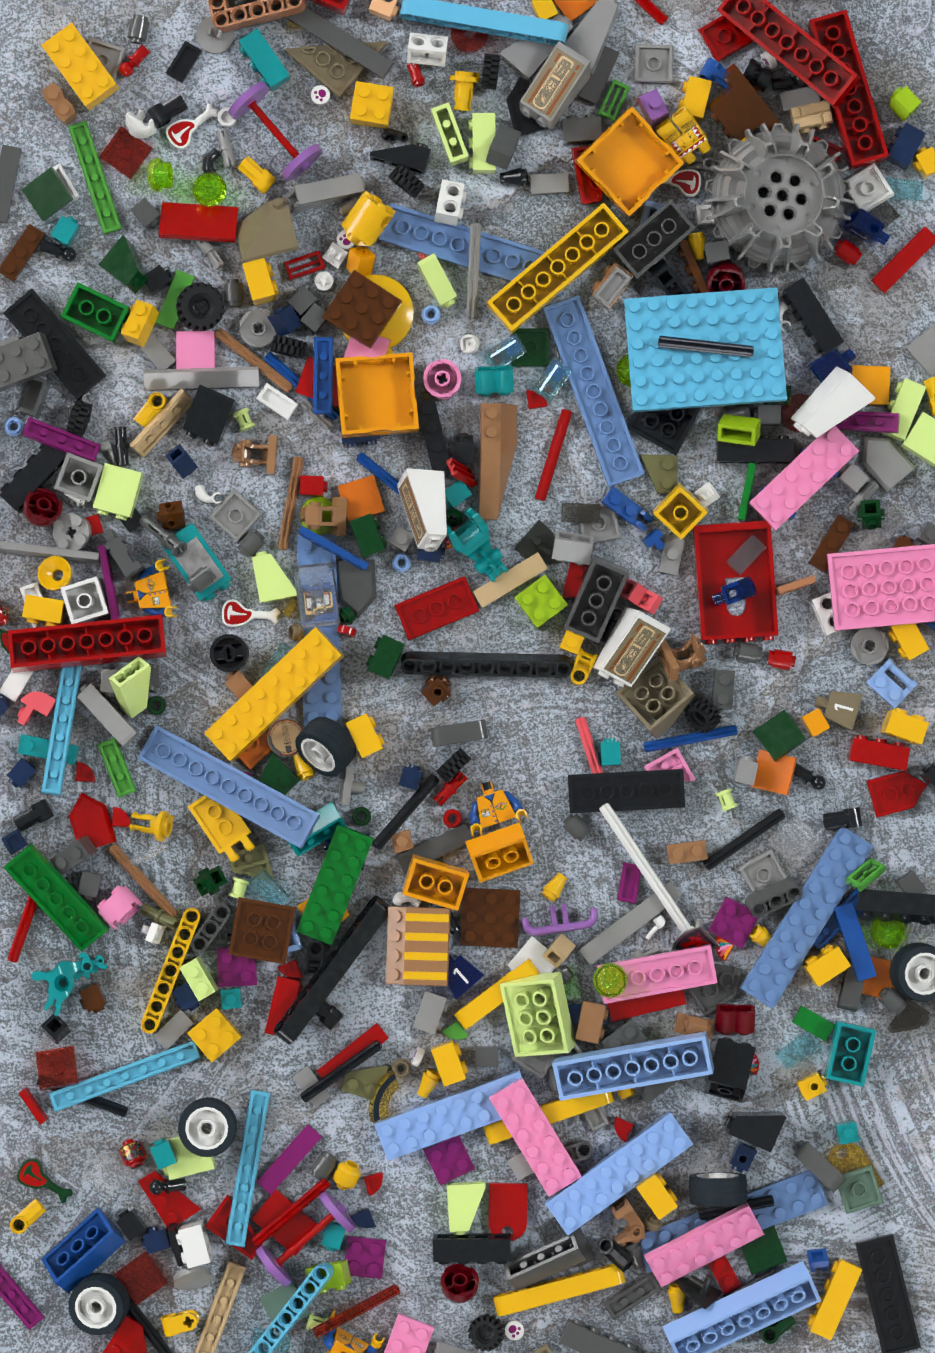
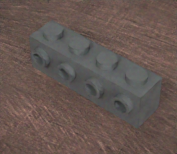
M573 1233L504 1264V1269L508 1281L518 1291L583 1262L586 1258L580 1242Z

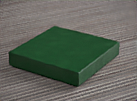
M50 167L22 189L42 221L49 219L74 199L53 167Z
M519 328L511 334V339L516 336L523 348L521 352L511 357V366L549 367V328Z
M785 710L753 731L756 738L775 762L806 741V737Z
M774 1225L763 1229L765 1235L741 1246L751 1275L788 1262Z

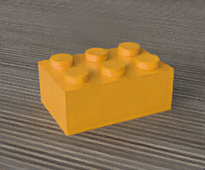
M520 822L465 841L480 883L534 864Z
M413 854L402 887V894L458 911L469 872L460 867Z

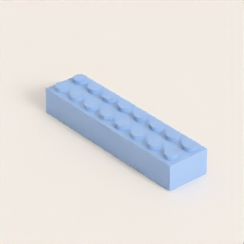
M707 1031L554 1058L552 1063L560 1101L711 1075L714 1072Z
M520 1070L376 1121L374 1125L387 1161L501 1120L489 1097L522 1078Z
M668 1111L582 1173L581 1178L545 1200V1205L566 1234L570 1235L692 1146L693 1143L671 1112Z
M801 1261L712 1303L707 1309L701 1308L662 1327L674 1353H712L821 1302V1299L804 1262Z

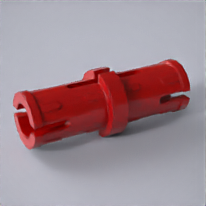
M459 770L448 783L444 784L445 787L433 799L443 806L453 794L457 793L456 790L468 778Z

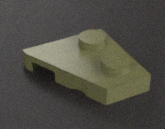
M641 454V460L647 469L657 494H669L677 486L678 455Z
M265 844L255 846L250 852L246 849L236 851L240 859L235 862H231L229 859L233 873L274 880Z
M382 1065L350 1071L345 1075L341 1091L375 1101L376 1095L384 1083L389 1066Z

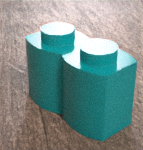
M513 366L475 367V392L480 394V396H490L491 393H499V395L505 396L509 395L510 392H514Z

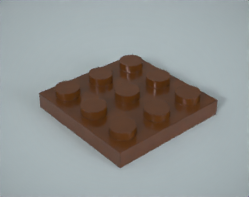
M354 270L322 318L371 349L402 304V300Z
M465 887L462 897L460 945L518 948L521 890Z
M239 897L228 954L286 964L296 907Z

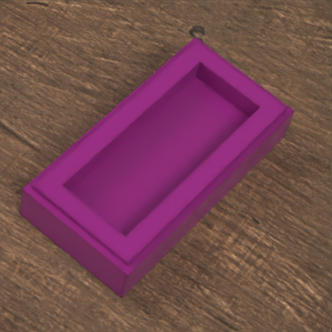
M623 862L617 900L636 904L641 871L636 864Z

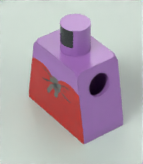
M657 89L636 98L647 123L653 131L656 130L655 126L669 117L668 109Z

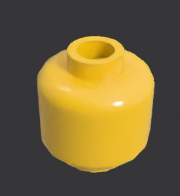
M351 1160L338 1164L333 1174V1180L339 1189H353L361 1176L359 1165Z

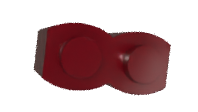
M717 1004L716 1032L722 1035L736 1032L744 1036L754 1033L755 1006L747 1004Z

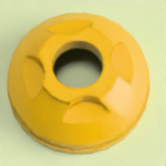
M60 556L46 558L38 568V580L48 590L59 591L61 587L67 586L72 579L70 564ZM61 570L63 578L55 581L54 573Z

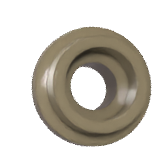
M299 623L289 626V639L294 640V642H300L301 638H303L304 629Z
M400 1058L393 1062L392 1072L396 1077L404 1078L409 1075L411 1065L406 1059ZM401 1064L405 1066V1070L402 1072L397 1068Z
M649 1215V1217L644 1218V1227L647 1230L656 1232L660 1230L663 1222L655 1215Z

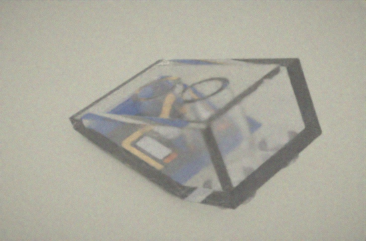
M333 562L295 566L294 580L302 628L340 624Z

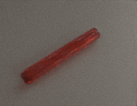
M394 1284L317 1325L312 1329L315 1337L319 1338L399 1295L400 1289Z

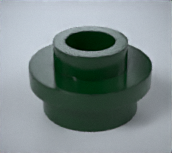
M455 508L446 510V524L450 527L460 525L463 520L462 513Z
M340 608L341 613L339 617L344 624H353L356 617L351 608Z
M153 696L148 700L147 709L153 715H160L166 709V702L160 696ZM155 702L160 703L159 709H154L153 704Z
M358 807L352 813V820L358 826H365L371 820V813L365 807ZM359 813L365 814L364 820L358 819Z

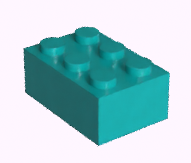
M836 1020L824 1077L864 1087L876 1030Z

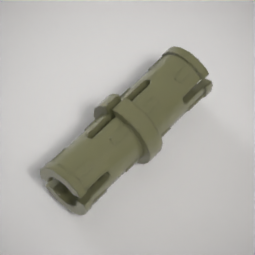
M147 903L141 908L140 914L151 918L157 924H163L172 930H175L179 924L178 918L165 913L163 909H156Z

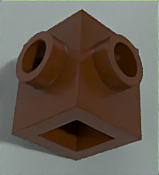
M182 500L159 504V512H156L157 522L162 524L163 529L173 530L186 527Z
M431 675L421 688V693L435 706L440 701L444 702L451 696L450 685L452 683L446 676Z

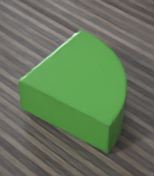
M458 1020L442 1031L445 1036L454 1040L468 1037V1034Z

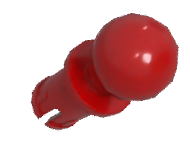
M141 45L131 57H127L129 62L120 64L119 73L123 77H130L134 72V66L139 68V64L150 54L149 50Z

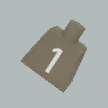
M830 691L828 698L817 695L814 707L824 709L823 716L825 719L845 729L853 730L862 694Z

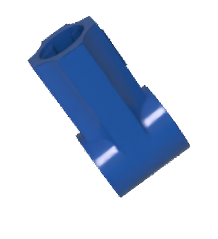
M708 58L699 73V77L710 80L712 84L716 83L725 89L728 88L727 83L724 81L726 69L718 61Z

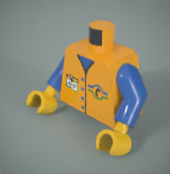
M166 559L157 560L155 564L147 567L138 576L137 581L134 582L136 590L125 592L127 603L138 602L139 608L143 609L148 615L162 614V617L176 618L177 615H173L172 610L177 608V606H172L166 574L164 570L169 569V566L163 567V561H166Z
M492 781L480 784L484 795L477 797V800L472 803L469 815L472 837H474V831H480L482 836V828L515 817L520 823V817L523 815L529 819L519 800L509 791L503 792L502 789L494 791Z
M334 1310L329 1316L330 1324H328L323 1336V1343L328 1349V1353H376V1349L382 1346L384 1337L382 1341H377L378 1333L374 1334L370 1346L338 1326L336 1327L342 1320L343 1313L336 1318L334 1315L336 1310Z

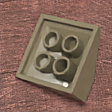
M286 197L266 202L237 224L236 234L243 263L299 249Z
M659 657L643 669L632 687L624 685V687L616 692L617 696L655 739L672 726L695 695L679 677L678 680L670 681Z

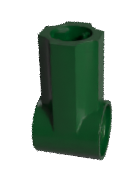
M792 1316L784 1318L759 1330V1336L765 1343L773 1344L796 1321ZM768 1329L773 1330V1337L765 1339V1331Z

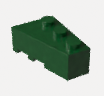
M272 753L259 779L263 784L285 796L301 781L274 753Z

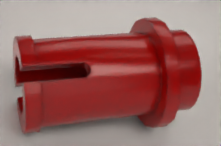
M409 63L407 68L412 79L411 84L415 88L423 86L426 78L422 76L419 64L414 63L413 65V63Z

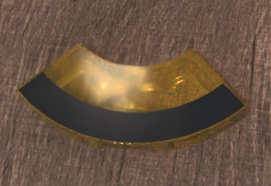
M389 1071L381 1078L375 1087L376 1091L373 1098L370 1099L369 1118L373 1123L389 1114L390 1099L399 1089L395 1072Z

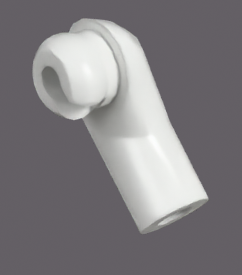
M398 892L394 895L393 903L396 906H400L402 903L409 902L413 906L418 907L422 900L403 895L402 892Z

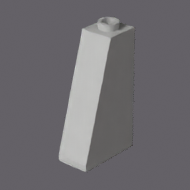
M598 0L565 43L566 46L591 61L590 73L592 75L596 70L618 15L619 7L617 0Z
M557 15L551 19L569 25L567 37L573 32V23L566 16ZM518 40L502 50L500 59L529 82L543 66L555 46Z
M360 173L296 185L286 195L290 212L293 214L350 199L353 196L357 197L364 192L365 182L361 178Z
M86 683L79 689L78 692L80 694L77 697L122 746L127 747L140 735V732L94 684L88 685Z

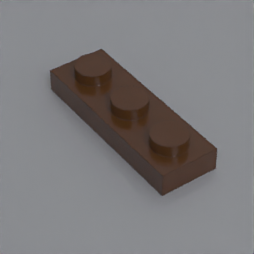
M29 224L0 266V273L12 282H15L46 237V234Z
M687 240L679 242L677 253L680 259H684L686 263L684 268L688 277L691 276L694 281L692 284L694 292L708 293L707 285Z
M838 514L808 564L825 573L828 569L827 554L838 553L855 524Z

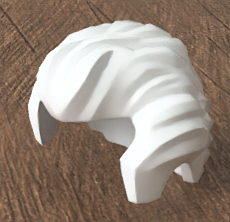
M139 110L136 116L130 111L126 113L125 122L129 134L140 139L147 138L156 133L157 128L153 119L149 120V123H143L146 117L143 110Z

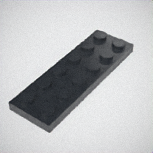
M33 289L29 290L3 312L23 337L37 332L46 335L58 368L54 373L77 400L81 399L84 394L88 393L107 377Z
M683 769L568 775L570 813L601 812L599 808L605 803H609L614 811L685 808Z
M893 1234L855 1242L882 1353H902L921 1348Z

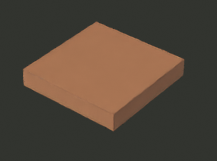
M812 575L775 588L776 596L814 584L816 582L815 576Z

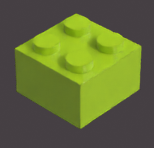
M543 575L514 597L536 629L568 606L546 575Z

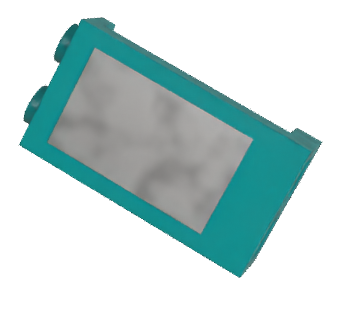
M190 523L175 534L179 541L187 544V550L181 557H175L172 555V551L163 547L187 583H189L187 578L201 567L208 566L216 576L213 580L214 582L200 594L197 591L195 592L201 602L204 600L206 602L210 601L215 597V592L220 589L224 591L231 586L230 582L233 579L193 523Z

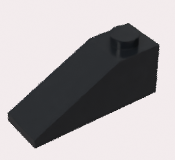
M417 143V145L409 144L372 151L369 156L371 160L395 167L400 164L405 169L425 175L431 149L425 144Z
M664 258L648 269L667 296L691 294Z

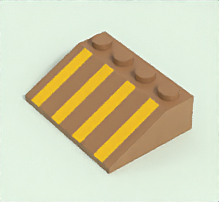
M388 906L386 984L448 986L450 908Z

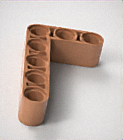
M208 0L212 22L223 33L299 14L306 8L305 0H300L296 6H292L294 0H258L232 8L229 7L228 0H222V5L219 7H215V3L219 0ZM281 4V8L274 11V6ZM258 9H263L261 15H255ZM240 14H245L242 20H237ZM226 18V23L219 25V21Z

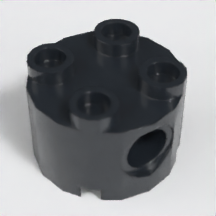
M224 634L215 639L211 645L210 659L217 669L225 673L237 672L247 665L249 649L240 637L233 634Z

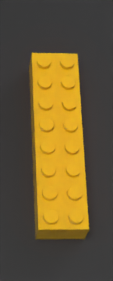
M605 203L601 204L488 300L486 306L510 334H513L627 237L629 231Z
M315 627L204 734L229 761H235L344 657L343 653L319 628Z

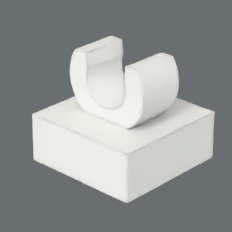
M332 242L322 259L339 269L349 253Z
M710 482L693 493L705 507L720 498Z
M154 922L151 923V926L143 924L140 932L147 934L146 941L160 944L166 926Z

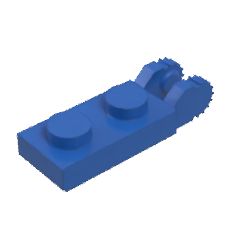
M614 486L609 489L601 501L603 505L642 532H645L647 527L636 520L637 517L640 516L650 523L654 520L649 513L643 511V508Z

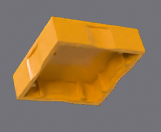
M629 107L575 160V163L626 217L633 214L659 185L666 182L684 164L682 159L667 143L654 133L651 126L633 107Z
M412 352L385 354L379 357L335 358L342 438L419 431Z

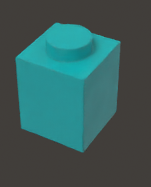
M61 216L50 236L66 247H70L81 228L77 225L78 221L74 218Z
M460 480L445 490V502L448 508L450 506L456 508L472 496L471 491Z
M605 738L604 742L600 743L601 766L621 765L620 741L615 742V738Z
M241 987L220 990L222 1010L243 1007Z
M854 1120L834 1123L837 1140L840 1145L860 1141L857 1125Z
M164 1138L153 1142L154 1145L151 1146L150 1150L158 1170L178 1162L170 1139L165 1141Z
M332 1221L326 1226L321 1245L325 1246L324 1249L333 1252L336 1249L340 1250L345 1232L340 1223Z

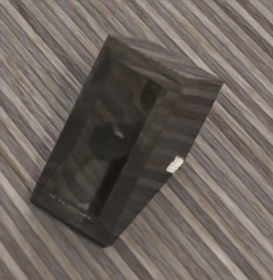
M907 999L906 1002L908 1004L905 1009L895 1016L886 1030L891 1033L919 1029L920 1026L924 1027L930 1018L928 1017L930 1012L913 1000Z

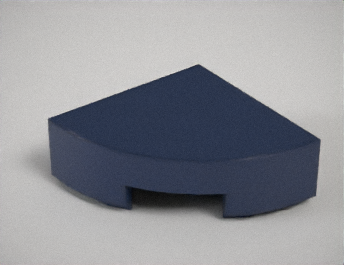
M369 1208L351 1215L352 1220L361 1227H376Z

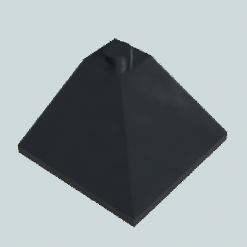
M704 407L634 412L627 427L634 433L676 456Z

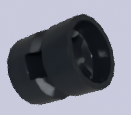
M752 58L743 75L750 84H754L755 89L764 93L775 70L768 66L762 67L760 62ZM755 70L760 72L757 79L752 77Z

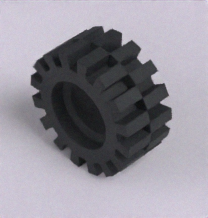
M485 53L481 88L496 90L500 55Z
M400 164L389 175V178L399 188L413 198H416L425 187L419 178Z
M274 335L270 351L304 359L307 343L286 336Z
M80 400L75 402L68 419L67 432L83 437L90 421L92 404Z
M703 696L696 697L686 706L684 712H686L685 717H688L687 721L692 723L690 726L692 728L695 726L696 731L700 730V733L705 732L706 734L721 722V715H719L720 710H716L717 706H713V701H708L706 697L703 699Z
M460 748L436 772L445 782H448L471 758Z
M480 1315L470 1324L468 1338H471L472 1341L470 1343L472 1345H476L474 1348H480V1351L484 1352L487 1350L488 1352L492 1349L494 1350L502 1343L503 1335L505 1334V1330H503L504 1324H501V1320L499 1318L496 1319L495 1315ZM486 1325L492 1328L494 1333L492 1339L485 1340L481 1337L480 1328Z

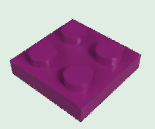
M725 897L708 930L743 948L759 918L754 917L747 907Z
M217 948L218 987L257 985L256 959L229 955V948Z
M460 1135L424 1149V1153L440 1186L475 1169Z
M348 1235L345 1260L347 1259L350 1276L382 1279L386 1239Z

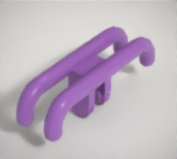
M566 903L561 904L563 924H558L555 915L556 909L554 905H550L551 926L534 928L530 925L528 918H523L521 924L523 930L531 936L587 929L596 923L598 910L594 907L591 908L588 920L569 923Z

